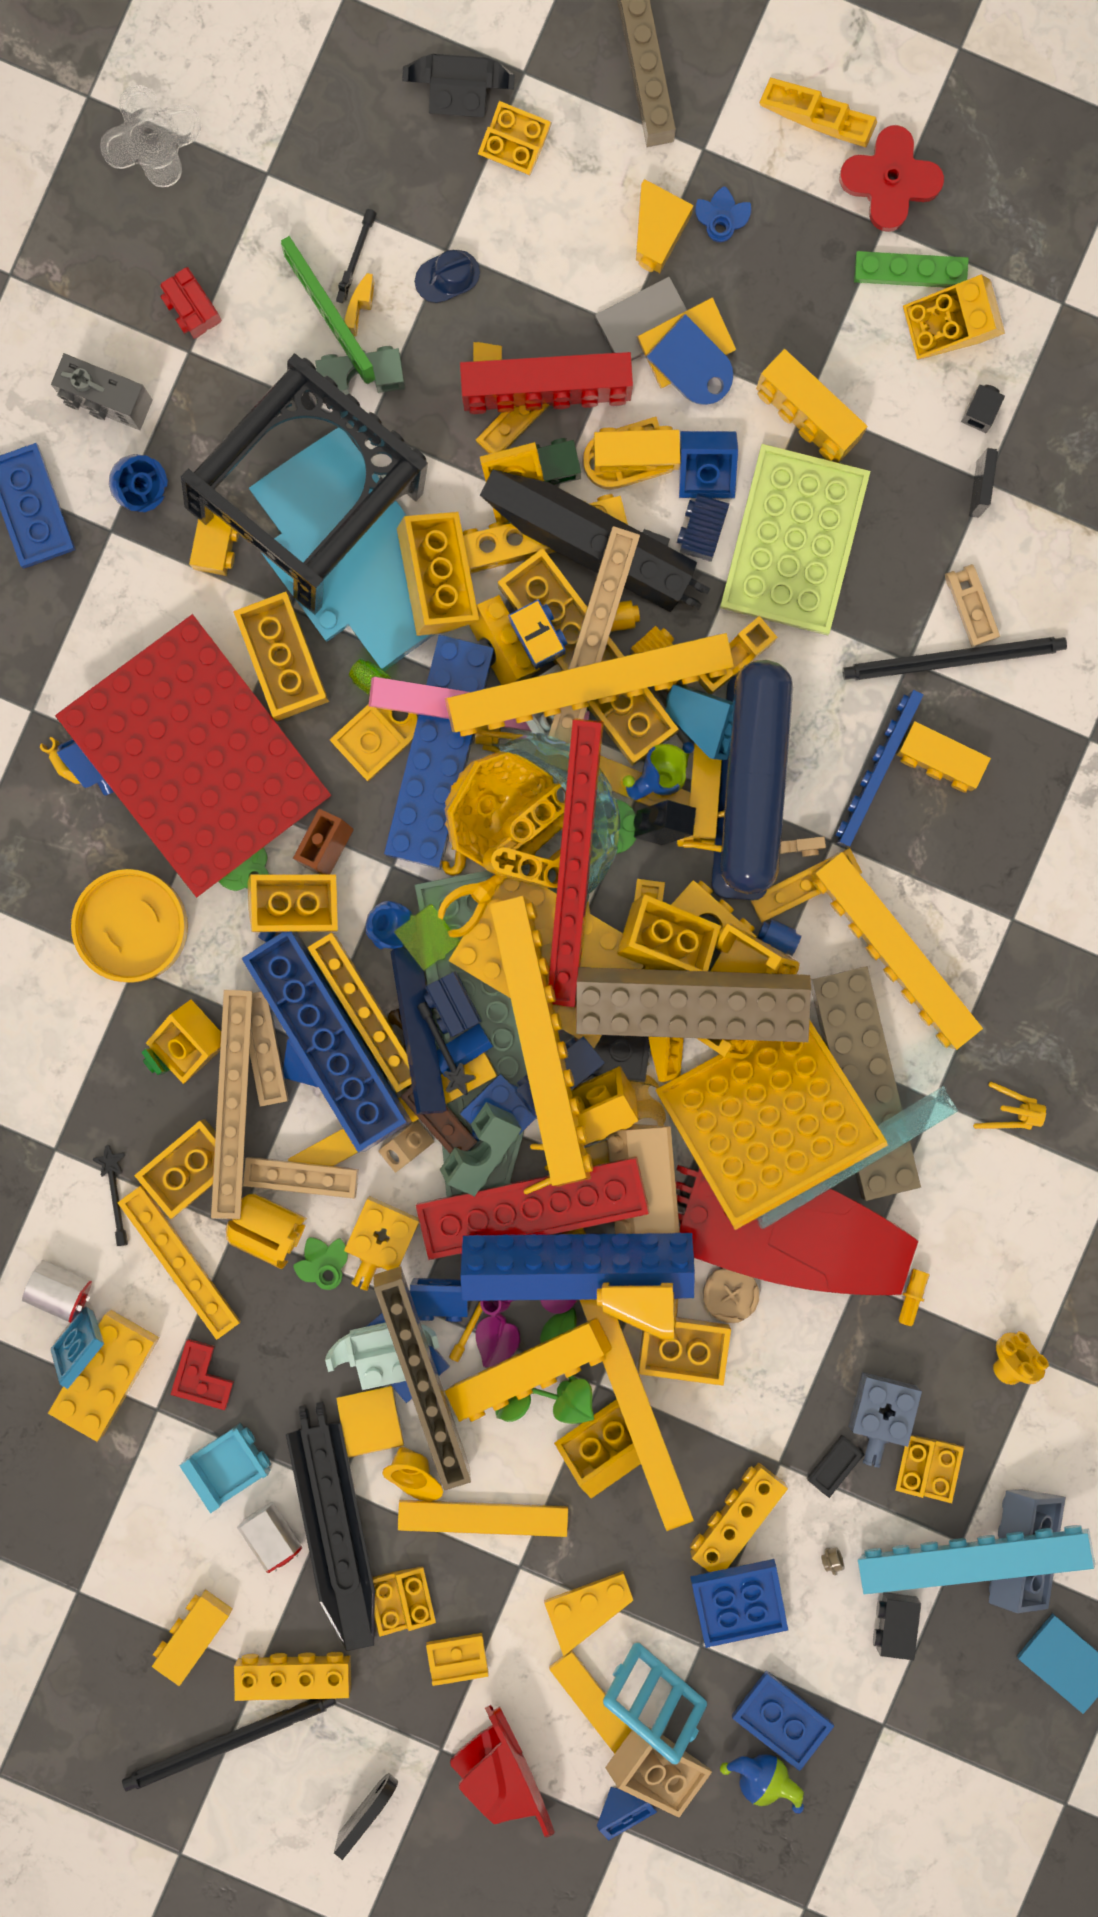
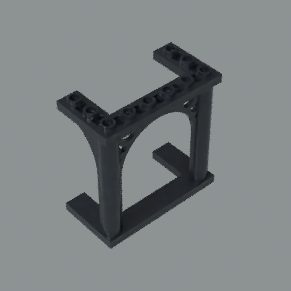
M294 353L287 361V371L203 463L194 472L188 468L183 473L181 483L184 507L205 525L214 518L213 513L293 578V597L316 615L322 608L323 583L329 573L397 499L407 494L414 501H417L423 495L428 462L419 450H412L407 446L400 434L394 430L390 432L385 428L378 416L372 412L367 413L362 409L355 397L350 394L345 395L340 391L332 378L329 376L323 377L317 372L310 360L304 357L300 358ZM292 400L295 402L296 411L293 412L287 410L288 407L292 406ZM323 403L326 404L329 410L332 409L333 411L325 413L322 410ZM313 418L334 424L354 440L364 459L366 479L362 494L353 508L309 557L302 562L215 491V489L271 429L289 420ZM349 423L353 428H347L346 424ZM369 440L371 441V445L377 447L369 449L365 445V442ZM385 454L392 459V462L385 467H378L372 464L371 459L375 455ZM373 474L386 475L384 478L380 476L377 483L372 479Z

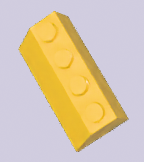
M459 512L404 516L397 527V534L416 635L446 633L478 622L479 616Z

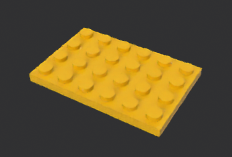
M511 878L504 879L498 885L490 901L487 902L482 917L475 927L462 937L449 959V962L509 998L510 993L490 904L520 896L527 898L529 903L533 902L537 914V919H533L535 930L540 931L543 946L539 947L541 958H546L550 972L557 896L555 892L548 888ZM585 913L580 967L642 969L644 965L617 954L623 933L590 913ZM549 974L546 975L547 984L549 983ZM552 1005L554 1014L558 1013L562 1030L577 1039H581L584 1036L589 1044L595 1048L602 1035L576 1034L577 1005L575 1008Z

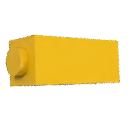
M645 179L641 184L636 261L646 271L653 272L655 270L661 273L692 216L694 205Z

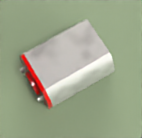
M43 1260L33 1271L23 1293L22 1301L71 1323L79 1312L82 1311L86 1301H89L91 1296H88L92 1281Z
M273 1502L268 1503L237 1526V1529L266 1573H270L273 1570L276 1572L277 1568L287 1564L294 1556L298 1557V1553L303 1548Z

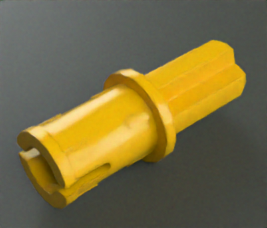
M912 1269L906 1293L903 1292L902 1294L906 1297L899 1316V1323L907 1326L914 1324L920 1301L924 1302L925 1300L923 1295L930 1274Z

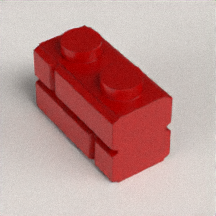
M185 267L176 273L175 276L161 283L160 287L164 294L160 298L169 311L173 308L179 315L175 320L184 334L190 332L193 338H198L207 332L208 329L221 323L222 320L188 267Z

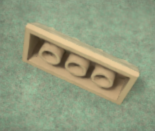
M633 1124L628 1129H620L607 1136L609 1162L637 1157L650 1211L648 1215L615 1221L616 1234L680 1233L671 1126Z

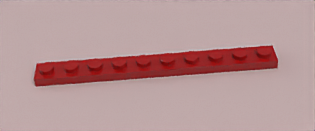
M575 718L572 722L548 986L552 985L555 994V1002H552V1005L574 1008L577 1005V977L582 955L604 723L602 721Z

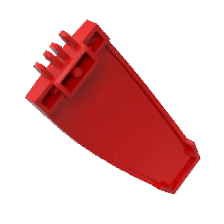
M681 1165L677 1166L676 1170L681 1174L696 1177L693 1187L680 1181L675 1182L676 1189L691 1193L690 1198L679 1194L676 1195L677 1202L687 1204L685 1214L678 1212V1219L682 1220L679 1231L680 1233H692L695 1259L749 1277L796 1288L854 1295L902 1294L919 1240L866 1206L819 1183L735 1230L700 1168L699 1171Z

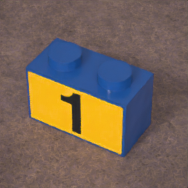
M539 599L508 615L509 622L535 670L565 654L566 649L564 646L568 644L560 629L555 631L551 623L554 616L547 604L542 606Z

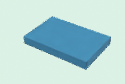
M88 1307L82 1309L51 1347L59 1384L66 1389L71 1386L104 1345L94 1311Z
M1052 1613L1019 1652L1017 1658L1084 1714L1098 1697V1651Z

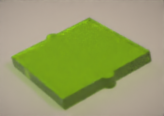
M429 904L416 915L411 914L408 921L394 930V933L423 970L427 969L437 960L445 959V954L455 948L460 942L457 937H449L448 931L451 930L444 919L438 918V911L432 904Z

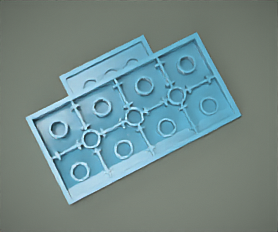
M338 427L249 487V489L281 532L275 540L300 561L304 562L360 498L366 479L365 463L361 452L345 431ZM373 474L372 479L377 483L380 479L378 475ZM397 501L388 507L324 579L322 608L316 615L298 602L326 642L350 626L383 672L435 635H416L397 534L398 525L403 517L407 515ZM262 553L293 596V578Z

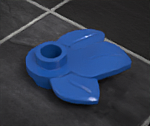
M724 186L714 194L711 202L698 199L695 213L698 221L706 226L707 234L713 241L725 242L732 237L734 230L746 225L751 215V203L742 202L735 205L730 191ZM718 225L724 226L725 231L719 233L716 231L715 227Z

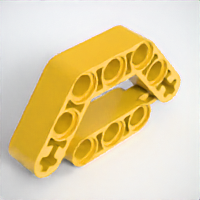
M600 770L596 799L598 813L594 819L593 833L598 837V844L596 847L592 846L590 863L605 852L611 842L610 782L607 774ZM567 782L549 785L504 822L502 826L504 839L486 851L483 856V865L487 871L543 888H557L561 848L548 859L520 852L517 849L564 813L565 799L562 803L557 799V790L559 788L564 790L566 798ZM538 805L544 810V816L541 820L535 815ZM516 823H519L523 828L522 835L519 838L514 834ZM499 856L500 859L511 862L509 865H499L495 858ZM525 860L530 865V871L527 875H524L521 870V865ZM551 868L556 872V879L552 883L547 877L548 871Z

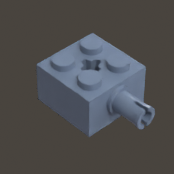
M862 1372L848 1427L853 1433L869 1438L863 1459L864 1464L869 1466L874 1464V1467L880 1468L886 1443L891 1442L908 1447L922 1393L916 1385ZM886 1404H888L890 1410L882 1414L879 1410L880 1407L885 1408Z

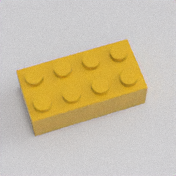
M786 349L760 375L756 387L759 391L757 394L760 399L768 405L772 403L779 410V416L786 423L790 424L792 422L800 429L798 432L805 441L813 442L820 448L819 452L826 460H833L839 463L861 440L868 426Z
M287 592L233 611L271 714L276 721L329 702L291 598Z
M113 1310L107 1312L98 1325L104 1345L68 1389L62 1388L48 1412L49 1415L96 1442L106 1433L160 1338Z

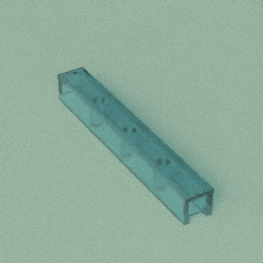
M944 1086L940 1087L877 1125L887 1140L888 1146L756 1218L755 1220L760 1228L768 1227L958 1112L945 1091L946 1088Z

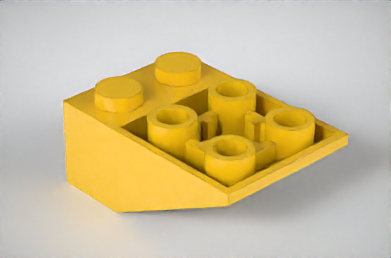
M982 274L903 305L918 360L980 344L1005 334L992 282Z

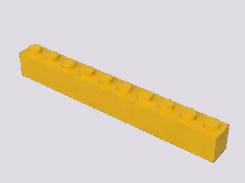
M727 633L448 697L445 698L452 732H460L462 737L478 733L476 727L488 725L489 730L504 727V721L514 718L516 723L533 720L532 714L540 712L544 713V717L560 714V708L571 705L572 710L589 707L588 701L599 699L600 704L617 700L616 695L627 692V697L644 694L643 688L654 686L655 691L671 688V682L682 679V684L699 681L698 675L709 673L710 678L726 675V669L732 668L734 665Z
M524 896L490 904L552 1186H562L591 1179L590 1172L593 1171V1163L590 1155H586L583 1143H587L586 1132L583 1126H579L577 1115L581 1114L580 1105L577 1097L573 1098L571 1087L574 1086V1079L571 1070H567L564 1059L568 1058V1052L565 1042H560L558 1030H562L558 1013L554 1014L552 1002H555V994L552 985L548 986L546 975L549 974V967L546 958H541L539 947L543 946L540 931L535 930L533 919H537L533 902L529 903V900Z

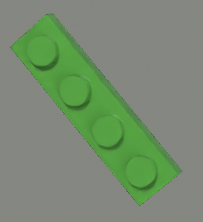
M857 251L855 255V283L948 288L966 281L968 276V257Z

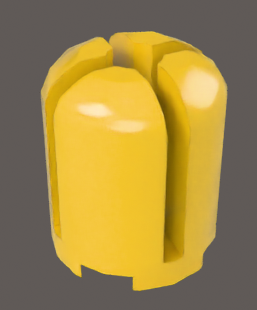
M248 1194L241 1200V1219H232V1221L229 1220L227 1223L226 1240L231 1246L277 1268L283 1269L288 1263L285 1260L287 1253L290 1254L293 1248L298 1245L306 1226L303 1223L307 1218L258 1194Z

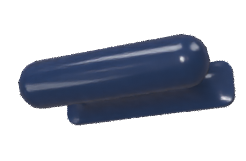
M756 660L745 665L737 675L730 679L726 690V700L733 702L731 737L727 760H721L718 812L725 810L723 817L717 818L716 839L714 845L722 846L721 852L714 851L711 880L713 892L718 897L726 899L759 900L776 881L779 873L793 681L785 667L770 660Z

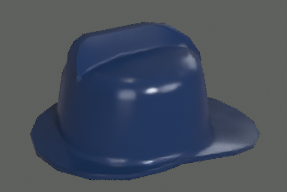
M447 250L429 259L419 267L414 281L416 290L428 302L439 303L447 301L474 288L479 280V264L474 256L466 251Z

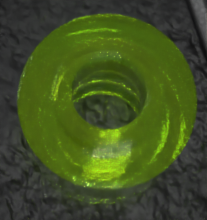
M359 659L349 672L352 683L369 696L371 679L373 677L391 679L390 675L369 660Z

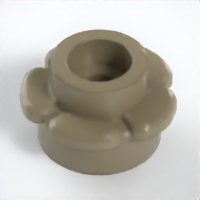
M837 1547L833 1549L826 1548L825 1554L821 1555L823 1566L826 1572L832 1571L833 1575H837L838 1571L845 1569L841 1552Z

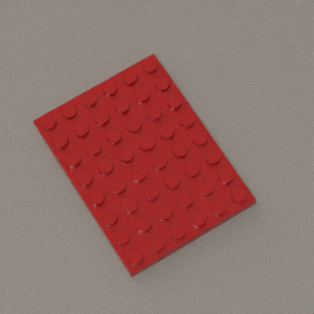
M193 614L55 715L60 724L196 898L332 796Z

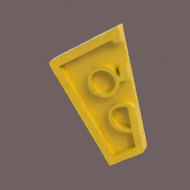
M624 1571L544 1600L563 1656L633 1601Z

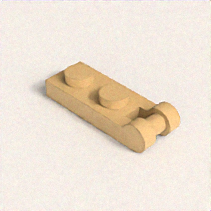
M974 565L965 566L962 571L957 573L955 571L946 573V583L953 595L971 647L999 638V631ZM967 581L970 588L962 590L960 583Z

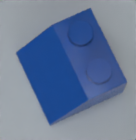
M680 431L679 498H696L697 494L709 498H735L738 461L736 431Z
M413 1278L410 1284V1293L420 1321H433L434 1316H443L445 1321L460 1322L462 1317H468L469 1301H462L461 1279Z

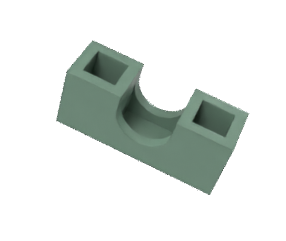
M383 346L377 348V351L369 353L363 350L373 366L378 393L405 389L399 348L393 349L392 346ZM328 354L322 356L321 360H315L317 372L323 377L329 376L338 385V389L345 395L350 394L349 383L359 373L348 356L338 357L336 354Z
M488 1102L485 1103L471 1123L478 1139L482 1140L481 1145L472 1151H463L455 1147L440 1168L447 1185L472 1196H475L480 1188L486 1184L489 1175L496 1165L501 1163L505 1152L517 1140L522 1130L513 1114Z

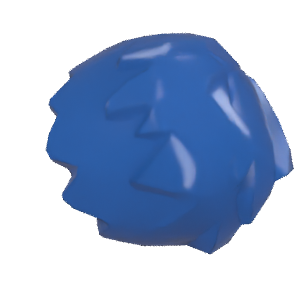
M384 901L376 905L369 912L365 926L366 934L379 949L401 948L404 944L412 941V933L417 931L416 918L402 904L394 901Z

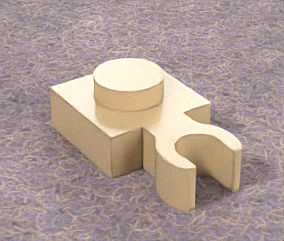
M825 837L781 841L780 854L802 852V857L819 855V850L826 848Z

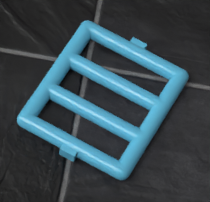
M634 1643L623 1664L618 1665L612 1675L615 1678L603 1699V1704L671 1764H678L689 1742H692L699 1732L696 1727L707 1707V1701L643 1645ZM638 1658H640L651 1670L628 1711L616 1699ZM661 1676L673 1688L650 1730L638 1718ZM683 1695L694 1707L672 1749L660 1737L679 1699Z

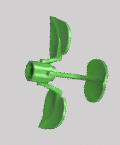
M572 1307L567 1312L555 1314L542 1329L540 1342L543 1343L575 1328L577 1324L575 1309ZM573 1375L568 1377L569 1381L565 1380L559 1384L557 1394L532 1388V1394L556 1400L553 1406V1415L558 1421L567 1424H577L594 1420L592 1388L585 1379H577ZM529 1395L520 1400L516 1396L508 1399V1405L495 1411L496 1418L505 1422H513L522 1418L530 1407L531 1396Z

